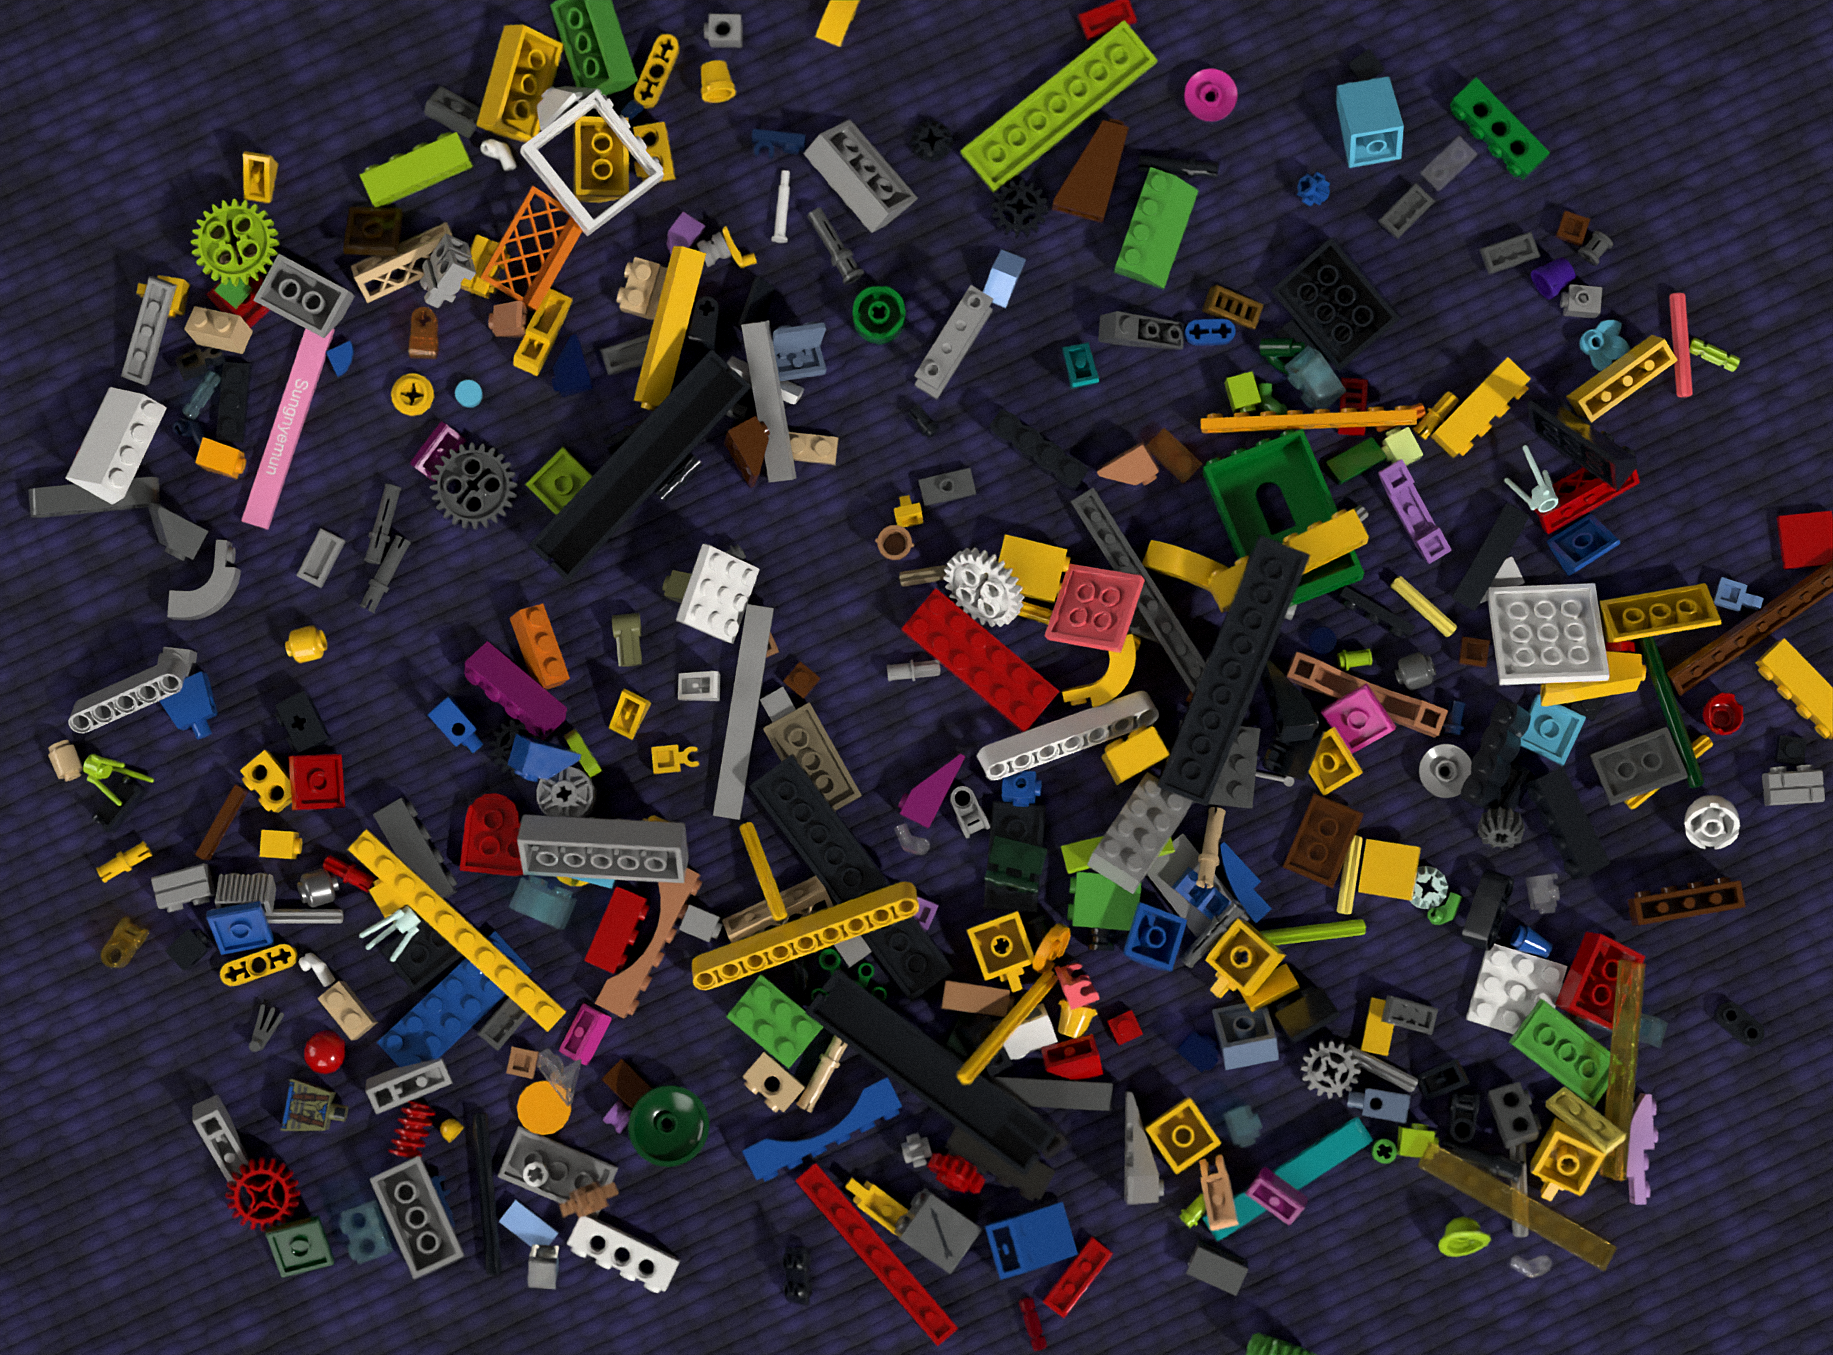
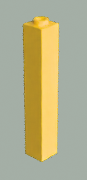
M673 246L634 396V401L642 403L641 408L654 411L671 392L706 253L683 246Z

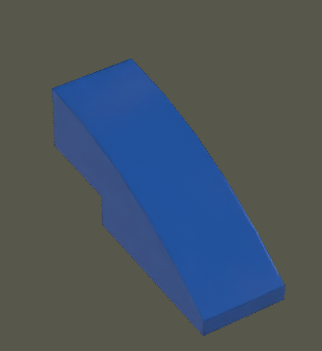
M1222 842L1219 845V855L1226 881L1235 899L1245 907V913L1252 923L1255 924L1272 908L1254 890L1261 881L1225 842Z

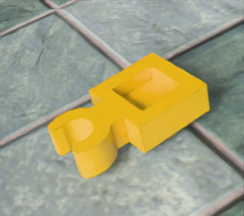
M679 745L651 747L654 774L681 772L680 764H686L689 767L699 766L698 761L690 762L688 760L689 753L697 752V747H688L683 752H679Z

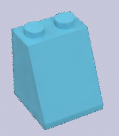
M1373 78L1371 80L1338 85L1336 104L1349 168L1401 159L1404 125L1390 78Z

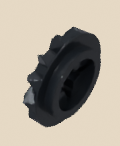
M930 119L917 125L912 131L910 140L914 154L927 162H936L945 158L950 152L953 142L949 128L940 121H932ZM929 131H932L934 138L940 139L935 142L934 151H931L929 143H924V140L928 139Z

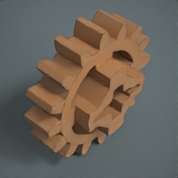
M598 1180L569 1192L571 1200L559 1204L563 1217L576 1212L578 1218H581L609 1206L606 1199L619 1193L614 1182L601 1187Z

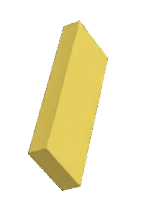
M1565 1086L1546 1101L1547 1109L1606 1155L1625 1140V1133Z

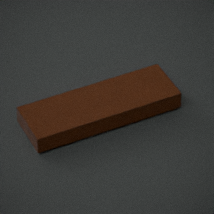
M234 785L197 850L196 856L203 860H211L249 793L248 789L240 785Z

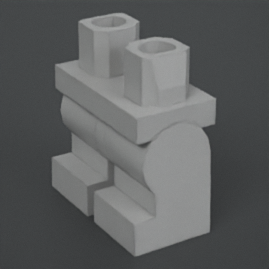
M445 234L433 251L430 260H425L422 265L425 275L420 280L421 287L428 291L424 296L427 304L439 308L444 300L453 302L456 298V293L461 288L462 280L466 278L471 281L474 277L476 270L473 259H471L472 256L468 243Z

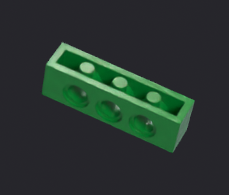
M1477 77L1453 98L1450 103L1454 116L1460 121L1464 120L1470 126L1471 133L1477 139H1483L1489 145L1488 149L1491 154L1498 159L1501 158L1507 164L1506 167L1513 176H1519L1524 180L1550 154ZM1473 108H1483L1485 116L1479 117L1475 115ZM1492 126H1500L1504 131V135H1495L1492 132ZM1516 144L1520 146L1522 154L1516 155L1512 153L1510 145Z

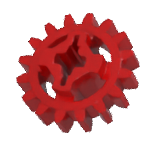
M933 1153L927 1166L931 1172L936 1174L937 1181L942 1182L953 1191L957 1190L965 1193V1191L969 1190L972 1193H979L985 1182V1179L982 1178L983 1176L976 1173V1166L958 1155L952 1156L948 1154L943 1156L940 1153Z

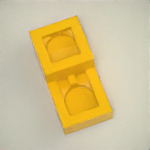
M830 0L815 37L840 47L860 0Z

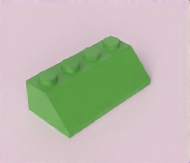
M557 0L550 5L577 87L596 88L602 92L601 95L608 96L621 92L638 81L611 0Z
M1150 167L1114 273L1164 290L1199 190L1175 175Z

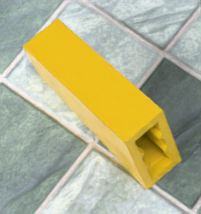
M1606 651L1609 669L1608 681L1540 683L1541 706H1552L1637 691L1640 682L1644 681L1646 677V665H1642V654Z

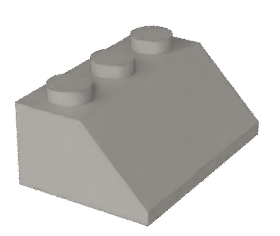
M278 254L253 301L325 338L342 320L354 295L341 286Z

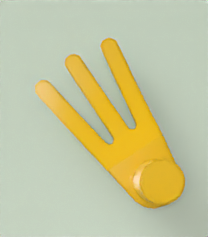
M727 226L724 227V240L738 266L745 268L757 263L754 253L741 257L740 252L730 237Z

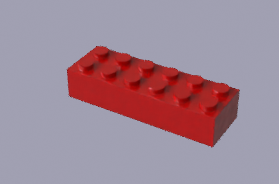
M937 588L934 589L901 628L906 636L1022 733L1032 726L1059 693V690Z

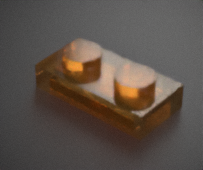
M1165 428L1146 446L1149 452L1183 484L1202 466V463Z

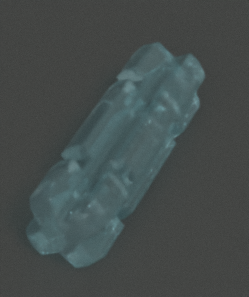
M209 371L203 378L205 380L204 383L201 382L189 399L191 400L190 404L187 403L182 410V413L192 420L197 418L200 413V407L203 408L213 394L214 386L217 387L221 382L222 378L213 371Z

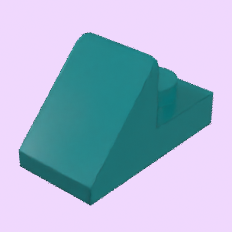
M1089 343L1063 348V355L1069 373L1070 388L1097 384L1099 377Z

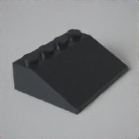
M1335 237L1327 240L1271 289V292L1338 371L1343 369L1403 319V316Z
M1551 398L1530 400L1527 407L1532 432L1616 491L1621 488L1638 467L1636 454L1627 446L1620 447L1614 443V438L1607 432H1598L1592 427L1593 424L1583 416L1578 418L1572 414V410L1561 401L1557 403Z

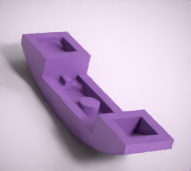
M1399 459L1379 471L1378 474L1398 517L1426 562L1430 564L1452 551L1439 527H1436L1413 484L1414 480L1404 461Z

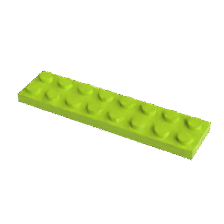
M1122 21L963 148L961 154L991 191L995 193L1002 185L1004 186L1154 66L1157 63V59L1129 25Z

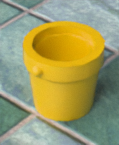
M715 60L701 66V94L704 101L722 102L736 94L726 62Z
M1062 999L1059 1002L1061 1013L1058 1032L1073 1038L1085 1036L1092 1017L1097 1015L1096 1008L1086 1004L1071 1010L1067 999Z

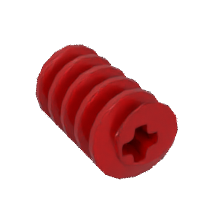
M410 1100L408 1101L410 1107L401 1108V1111L407 1117L398 1118V1121L404 1127L395 1128L394 1130L401 1137L391 1140L397 1146V1149H388V1152L413 1159L423 1155L417 1147H425L426 1142L420 1137H426L430 1133L423 1126L432 1125L433 1122L427 1116L435 1115L436 1111L424 1103Z

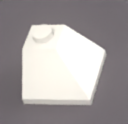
M568 86L549 88L543 93V100L537 105L540 129L543 131L594 91L598 90L600 94L602 92L596 88Z

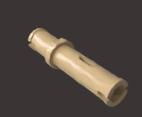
M1211 807L1208 810L1209 814L1202 854L1198 857L1200 867L1196 885L1205 888V883H1207V888L1213 887L1215 869L1220 861L1218 851L1226 811L1218 807L1217 812H1215V807Z
M835 1035L825 1054L821 1053L819 1057L821 1061L802 1096L796 1103L805 1110L806 1108L808 1112L813 1111L812 1109L835 1068L839 1067V1060L847 1047V1044Z

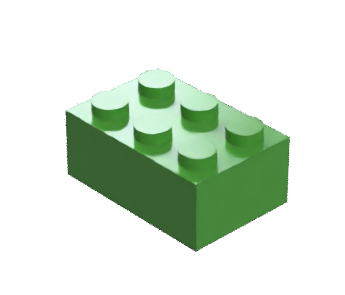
M764 975L758 977L726 1016L788 1069L823 1028V1026L805 1014V1009L799 1006Z

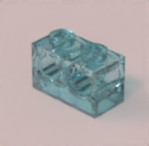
M376 1200L340 1213L342 1218L339 1219V1224L343 1234H348L351 1243L348 1244V1250L352 1260L356 1259L357 1263L361 1264L393 1251ZM356 1213H362L365 1216L366 1224L364 1227L355 1225L354 1216ZM365 1239H371L374 1242L375 1249L373 1253H367L363 1249L362 1244Z

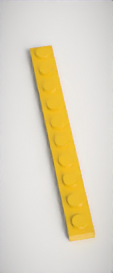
M368 829L348 848L356 858L547 1032L566 1013V1010Z

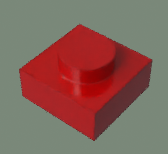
M1132 1010L1107 1021L1118 1046L1143 1035Z

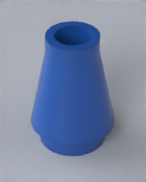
M1521 925L1517 926L1510 939V944L1515 946V950L1540 955L1544 958L1549 956L1553 948L1552 943L1545 940L1527 925L1524 927Z

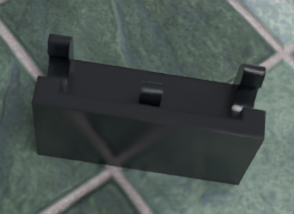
M128 775L122 779V782L112 792L122 804L118 806L108 797L91 817L92 820L99 822L102 825L101 828L106 832L115 833L148 793L144 787Z

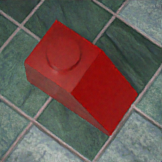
M1093 1034L1041 1048L1047 1072L1075 1081L1103 1074Z

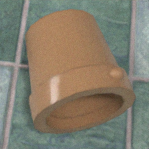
M890 525L884 528L878 538L875 539L880 553L890 560H900L906 557L911 547H914L909 532L904 527L898 525Z

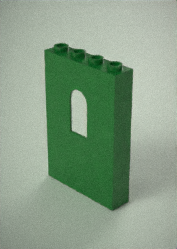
M1295 429L1287 430L1280 435L1281 437L1272 441L1270 438L1263 439L1255 444L1256 447L1248 450L1246 448L1237 449L1231 453L1230 457L1222 460L1221 457L1211 459L1203 467L1204 479L1238 560L1245 556L1250 557L1259 534L1283 543V539L1290 534L1298 533L1300 535L1308 531L1307 528L1318 521L1325 523L1332 519L1331 516L1338 512L1303 429L1298 431ZM1274 483L1281 489L1296 524L1295 527L1271 535L1256 499V491L1260 485ZM1355 550L1303 574L1289 607L1362 580L1364 571Z

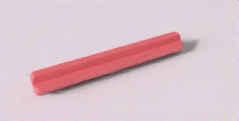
M1673 293L1669 296L1673 354L1678 360L1674 363L1677 397L1692 396L1693 391L1686 296L1684 293Z

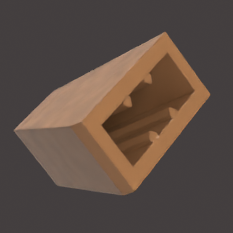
M946 981L942 1008L1006 1017L1007 1012L1013 1009L1014 996H1009L1010 990Z

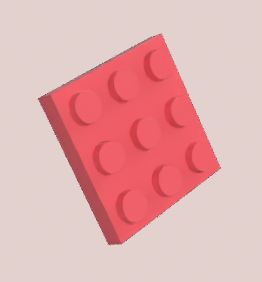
M1069 564L1045 637L1051 641L1121 653L1145 581L1142 575Z

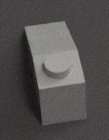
M442 1058L394 1068L366 1079V1093L376 1114L450 1085L452 1080Z
M218 1094L193 1105L194 1125L227 1181H235L231 1176L234 1171L241 1173L239 1166L242 1163L249 1168V1158L229 1113Z

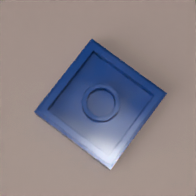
M260 901L207 911V920L221 955L274 945V936Z

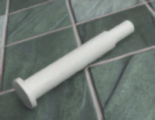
M786 170L782 171L775 235L771 239L779 243L787 242L785 231L790 172Z

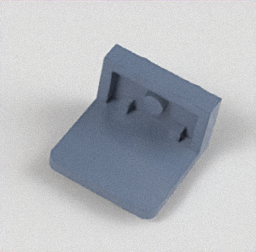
M807 322L802 326L796 327L786 325L779 327L773 332L772 341L780 381L825 374L826 366L820 348L826 331L825 323Z

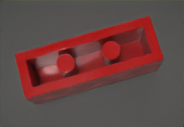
M616 886L584 961L613 974H616L618 969L623 970L629 957L625 955L628 945L633 946L639 934V931L636 930L639 920H645L650 906L646 905L648 899Z

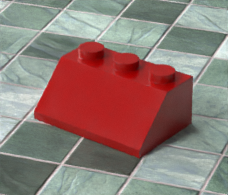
M1586 932L1555 1002V1006L1579 1018L1614 1031L1645 956L1602 934Z

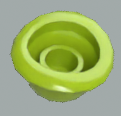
M1459 1217L1448 1223L1445 1228V1236L1440 1239L1438 1247L1440 1252L1447 1256L1459 1257L1484 1248L1491 1239L1489 1235L1481 1231L1476 1220L1470 1217Z

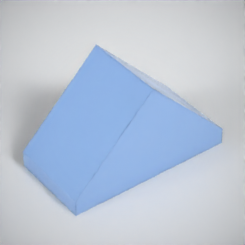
M1001 249L983 293L994 299L992 303L1006 308L1026 259Z

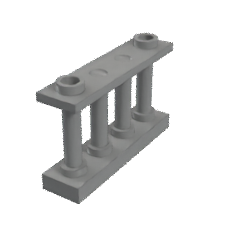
M970 285L914 376L918 378L915 383L916 388L936 400L939 398L992 313L993 309L989 307L994 300L992 297Z

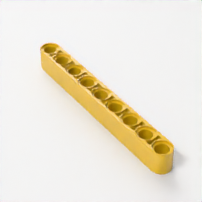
M900 882L698 955L692 960L694 986L700 990H709L912 917L919 909L916 888L910 882Z

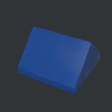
M1591 513L1547 540L1549 548L1568 576L1621 544L1620 540Z

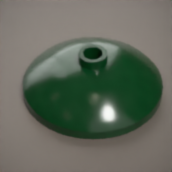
M676 1085L659 1086L643 1094L633 1106L628 1120V1134L634 1149L646 1161L663 1167L677 1166L691 1160L703 1148L709 1133V1117L702 1101L690 1090ZM665 1118L670 1119V1124L667 1127L661 1125L662 1120Z

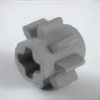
M919 1133L906 1136L907 1142L901 1144L906 1164L913 1162L914 1168L926 1165V1158L932 1157L927 1137L920 1138Z

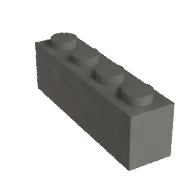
M400 798L373 814L396 856L442 898L446 899L458 892L455 888V885L458 884L455 876L450 870L446 872L442 862L445 859L437 847L433 849L428 840L432 838L431 834L424 824L420 825L415 817L418 815V812L411 801L406 802L405 799Z

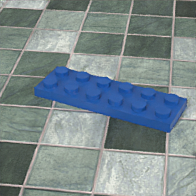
M494 931L487 938L527 975L532 971V968L497 931ZM466 958L377 1043L399 1067L439 1059L507 994Z

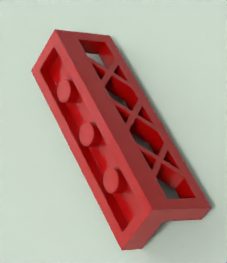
M1581 468L1552 485L1554 493L1558 498V504L1555 508L1544 513L1540 512L1537 508L1534 510L1540 518L1543 530L1549 535L1640 483L1637 469H1635L1618 491L1598 477L1593 480H1585V477L1591 474L1585 468ZM1568 486L1576 487L1570 493H1562V490Z

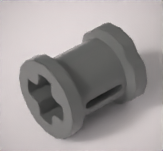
M1595 230L1592 233L1593 238L1588 244L1578 250V254L1593 266H1597L1601 255L1606 249H1611L1613 246V242L1609 237Z

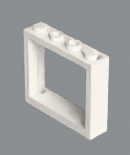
M598 90L594 91L521 146L520 152L586 236H589L661 181L664 175L659 160L655 156L651 158L646 151L647 146L638 135L635 137L629 130L630 124L623 115L618 116L612 109L614 105L610 98L607 99ZM592 108L598 111L650 176L595 219L589 215L538 151L539 148Z

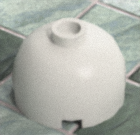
M1707 795L1696 799L1688 807L1684 820L1686 836L1694 845L1706 849L1705 846H1714L1715 849H1721L1730 845L1738 837L1740 827L1739 815L1733 804L1725 798Z

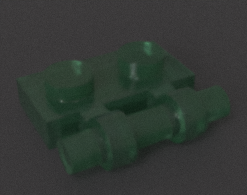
M995 836L989 863L999 866L997 872L986 870L984 880L994 883V886L1002 888V885L1016 888L1018 889L1017 892L1026 893V891L1037 893L1039 883L1029 881L1030 873L1041 875L1047 849ZM1006 868L1021 870V878L1005 875Z

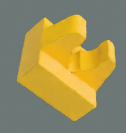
M910 495L899 497L901 507L894 508L897 525L909 527L924 523L920 503L912 504Z

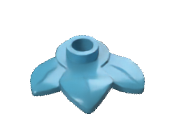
M1616 320L1600 322L1596 329L1586 331L1580 339L1581 350L1590 356L1592 365L1599 371L1611 365L1612 360H1618L1630 351L1628 343L1618 336L1622 324ZM1593 338L1596 340V347L1592 345Z

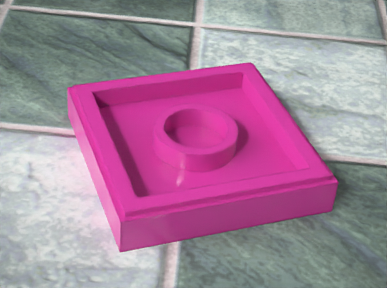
M1367 683L1321 710L1322 715L1331 728H1336L1351 754L1396 729V725Z

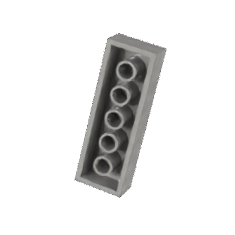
M523 815L518 845L523 875L672 883L685 882L688 864L685 823Z

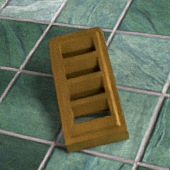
M1215 285L1209 289L1202 312L1220 319H1227L1232 323L1254 330L1263 304ZM1218 296H1219V297H1221V299H1220V302H1219V304H1218V307H1216L1215 304H1216L1217 299H1218ZM1227 300H1231L1228 311H1225ZM1238 303H1239V304H1242V305H1241L1239 314H1238V316H1237V315H1235V311H1236L1237 305H1238ZM1251 307L1252 310L1248 320L1244 319L1247 308Z

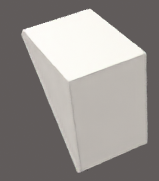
M718 671L679 673L678 700L720 701V673Z

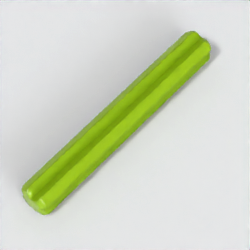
M1358 919L1260 931V933L1274 945L1364 935L1366 933V926L1364 920Z

